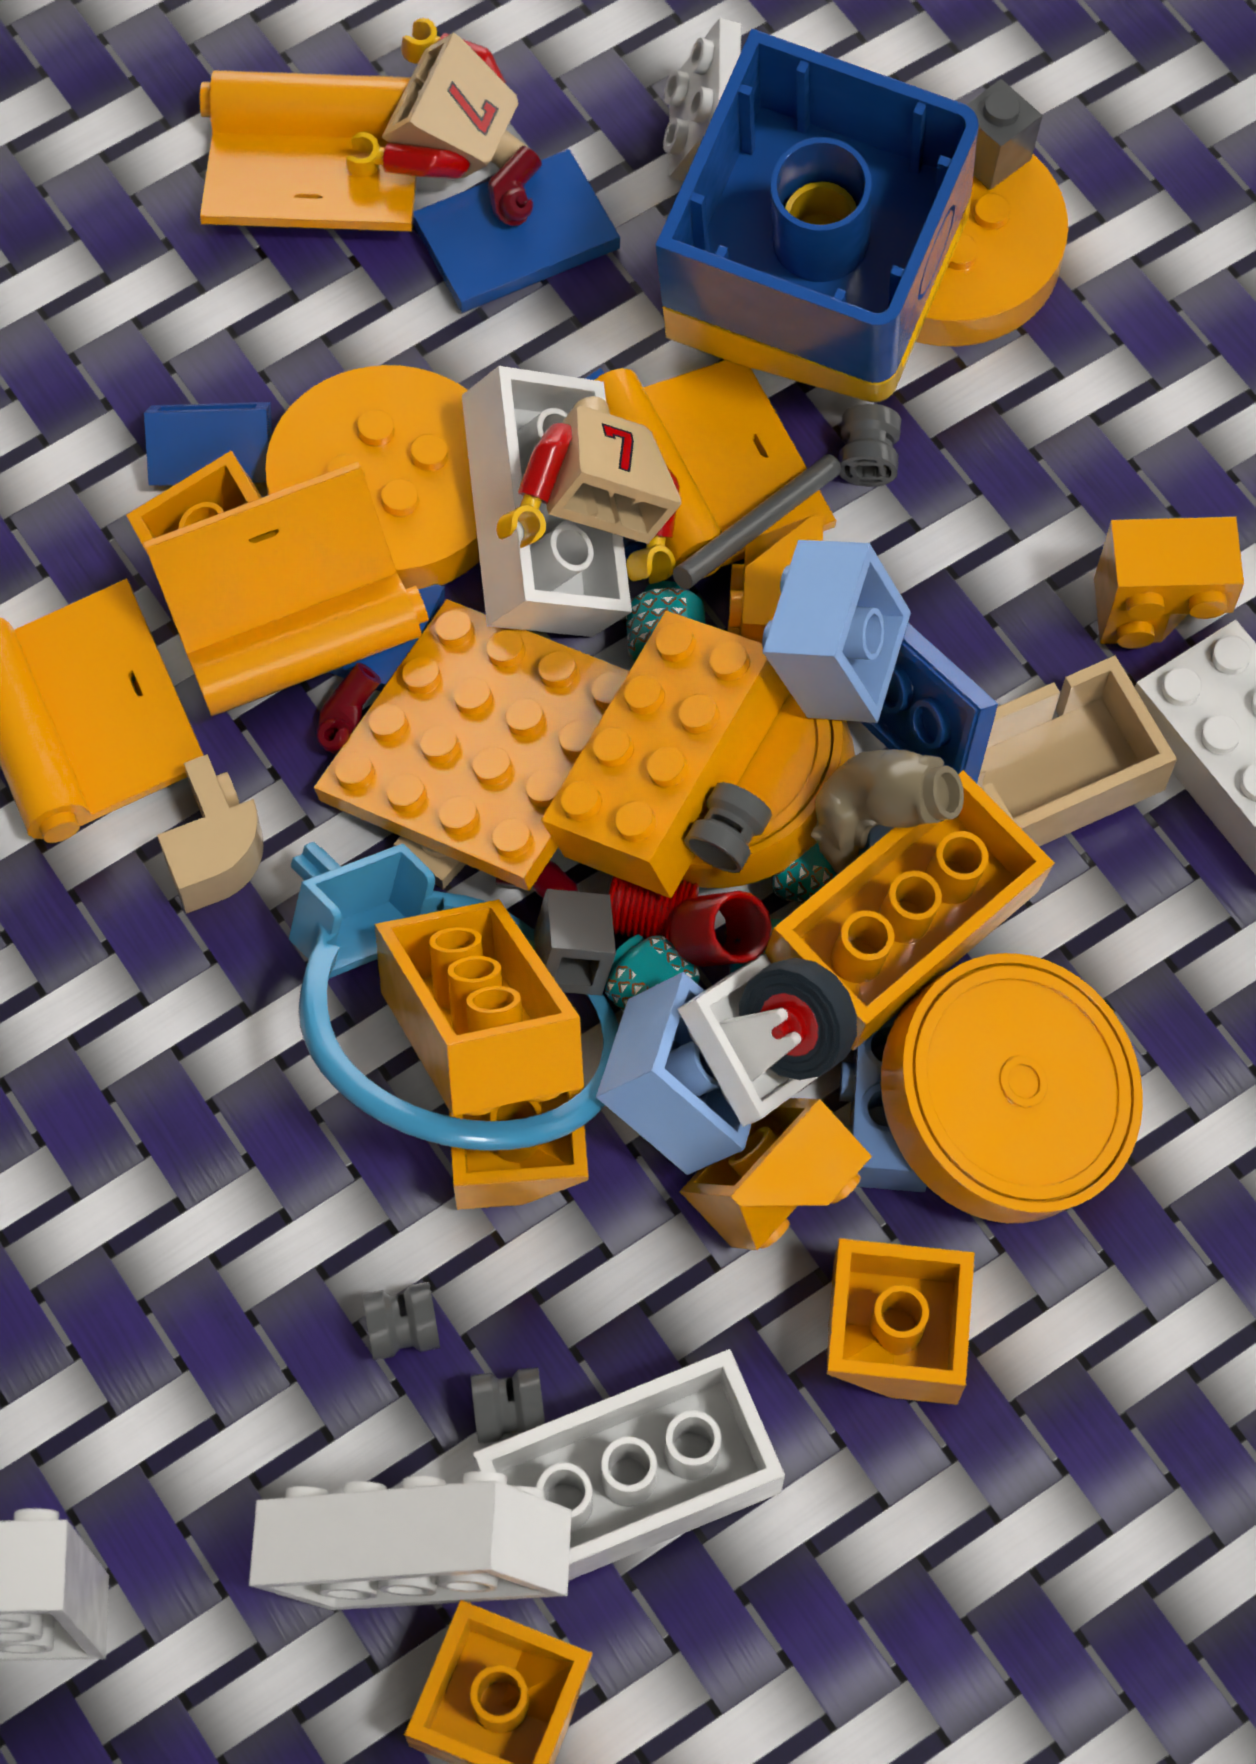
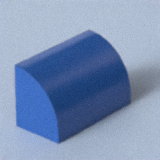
M271 402L151 405L144 412L148 486L175 485L229 451L233 452L253 483L266 482V455L272 437Z

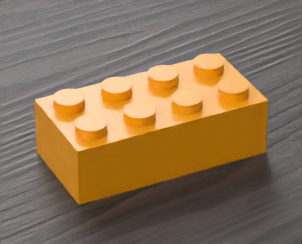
M669 611L664 612L541 819V822L553 837L564 857L672 898L696 856L684 842L686 835L696 820L704 819L708 812L706 801L717 783L725 782L737 785L790 693L762 652V643Z
M964 770L958 774L963 785L964 803L960 814L956 818L909 828L894 827L775 926L764 953L771 964L791 958L814 961L835 974L847 989L857 1013V1036L851 1047L853 1051L896 1015L918 992L939 978L1038 893L1054 865L1052 859Z
M500 899L375 924L381 993L452 1116L462 1114L483 1115L499 1106L527 1100L547 1101L558 1097L561 1093L584 1088L580 1016Z

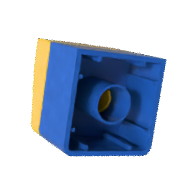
M752 28L655 245L666 338L735 364L864 401L880 402L889 398L899 383L969 217L979 125L975 112L961 102Z

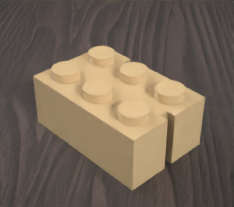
M1112 656L1065 677L1061 693L1053 682L998 706L977 784L1040 847L1165 791L1177 758L1117 657ZM1056 708L1059 717L1052 719Z

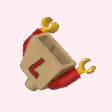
M417 19L412 27V36L414 38L410 35L402 37L401 52L407 61L418 65L382 135V138L389 143L385 148L379 147L377 139L372 134L367 132L355 134L351 139L352 149L370 153V155L365 158L348 156L346 157V167L352 175L360 178L373 175L379 165H383L384 170L388 173L455 180L464 178L486 167L489 162L501 168L520 146L528 147L506 130L518 106L517 95L506 85L491 51L486 47L462 39L454 32L452 34L445 33L438 37L437 28L430 19Z
M586 397L574 405L562 423L553 424L546 430L530 456L518 493L523 496L520 507L500 517L496 532L499 539L503 540L513 534L519 521L524 528V537L521 540L520 548L536 542L546 531L545 518L539 510L541 503L547 504V511L550 515L646 543L645 549L634 551L629 555L626 562L627 575L632 581L646 579L649 576L650 584L661 582L671 577L674 568H676L675 557L665 547L666 537H673L676 510L682 504L679 495L680 485L676 476L666 465L652 432L646 426L611 415L607 402L600 397Z

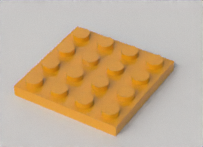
M446 599L422 633V636L419 637L352 732L348 741L343 745L316 783L314 790L319 800L325 804L530 891L558 848L553 837L541 822V819L629 671L527 630L488 627L486 614Z

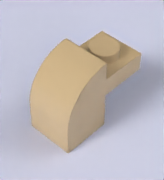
M208 754L184 763L192 793L203 818L157 835L166 864L186 914L224 900L241 890L256 873L263 855V834L254 799L240 804L228 772L216 776Z

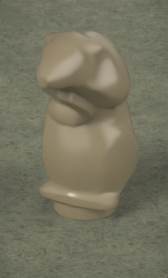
M894 749L861 752L841 765L826 780L815 798L817 824L812 830L811 837L818 842L820 852L838 875L858 858L859 849L865 848L868 842V834L875 826L909 828L956 818L960 814L964 803L961 779L952 767L944 766V761L940 757Z

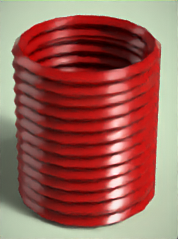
M614 876L608 894L611 899L614 933H620L622 936L626 934L627 937L640 934L644 939L655 935H662L673 944L671 936L672 918L681 904L689 898L698 896L699 885L683 880L680 882L672 898H669Z
M731 891L687 899L678 907L672 918L671 936L673 945L679 955L693 965L705 967L738 964L755 960L765 951L771 937L772 925L769 912L760 899L748 892ZM718 911L724 917L727 926V938L723 948L716 938L714 929L715 917Z

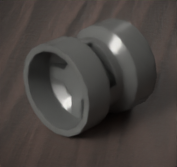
M860 404L848 408L842 414L841 437L846 442V445L839 452V462L841 465V473L839 475L841 478L855 485L874 487L888 484L897 477L899 455L893 446L900 439L901 417L896 411L880 404Z
M721 782L716 784L706 801L708 808L704 819L696 820L693 823L684 842L692 853L711 866L726 872L739 873L751 854L749 849L751 839L764 832L773 815L770 808L754 794L734 784Z
M429 1282L409 1285L402 1294L389 1295L383 1290L363 1293L367 1328L374 1360L394 1357L398 1350L402 1348L414 1347L420 1352L440 1349Z
M538 1367L518 1369L512 1377L500 1379L492 1373L470 1375L478 1444L499 1441L505 1433L519 1432L521 1434L545 1424Z

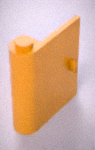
M214 70L211 82H202L200 88L201 116L211 118L212 139L200 212L201 224L412 231L417 177L388 173L384 170L383 165H379L373 175L360 178L352 175L346 167V157L365 158L370 155L368 152L352 149L351 139L355 134L359 132L372 134L377 139L379 147L385 148L389 143L382 138V135L411 77Z
M724 360L646 387L642 386L636 373L631 369L611 370L595 379L596 381L604 382L606 402L611 415L644 425L652 432L666 465L679 482V495L682 504L676 510L673 537H666L665 547L675 557L676 567L807 469L754 372L749 367ZM818 490L761 535L811 515L824 516L823 531L834 528L837 520L820 490ZM745 547L706 577L715 573L720 567L743 560Z
M359 462L143 542L211 717L422 636L419 624L429 621L424 602L417 587L413 586L405 589L397 574Z
M127 578L16 629L7 620L0 618V766L29 836L36 839H44L48 843L64 841L75 835L79 831L80 826L187 778L184 763L204 756ZM135 675L136 680L134 681L133 686L132 677Z

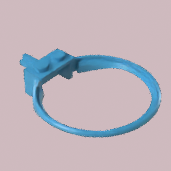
M315 842L304 845L303 853L293 857L291 868L304 881L301 882L289 940L308 959L299 997V1025L311 1058L331 1085L347 1100L378 1121L419 1139L445 1146L488 1151L527 1148L554 1141L581 1128L605 1106L596 1098L619 1024L613 1009L603 993L602 996L586 994L598 1014L603 1033V1050L597 1071L587 1086L574 1098L556 1109L543 1114L508 1121H478L450 1117L425 1110L401 1100L367 1078L346 1056L334 1035L327 1006L328 979L378 959L375 924L486 901L460 894L434 891L435 876L433 872L404 843L344 866H340ZM510 914L535 950L534 929Z

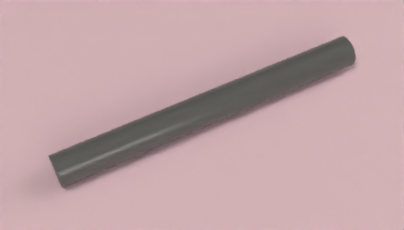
M824 455L674 568L673 577L675 582L681 588L690 589L841 473L840 462L833 455Z

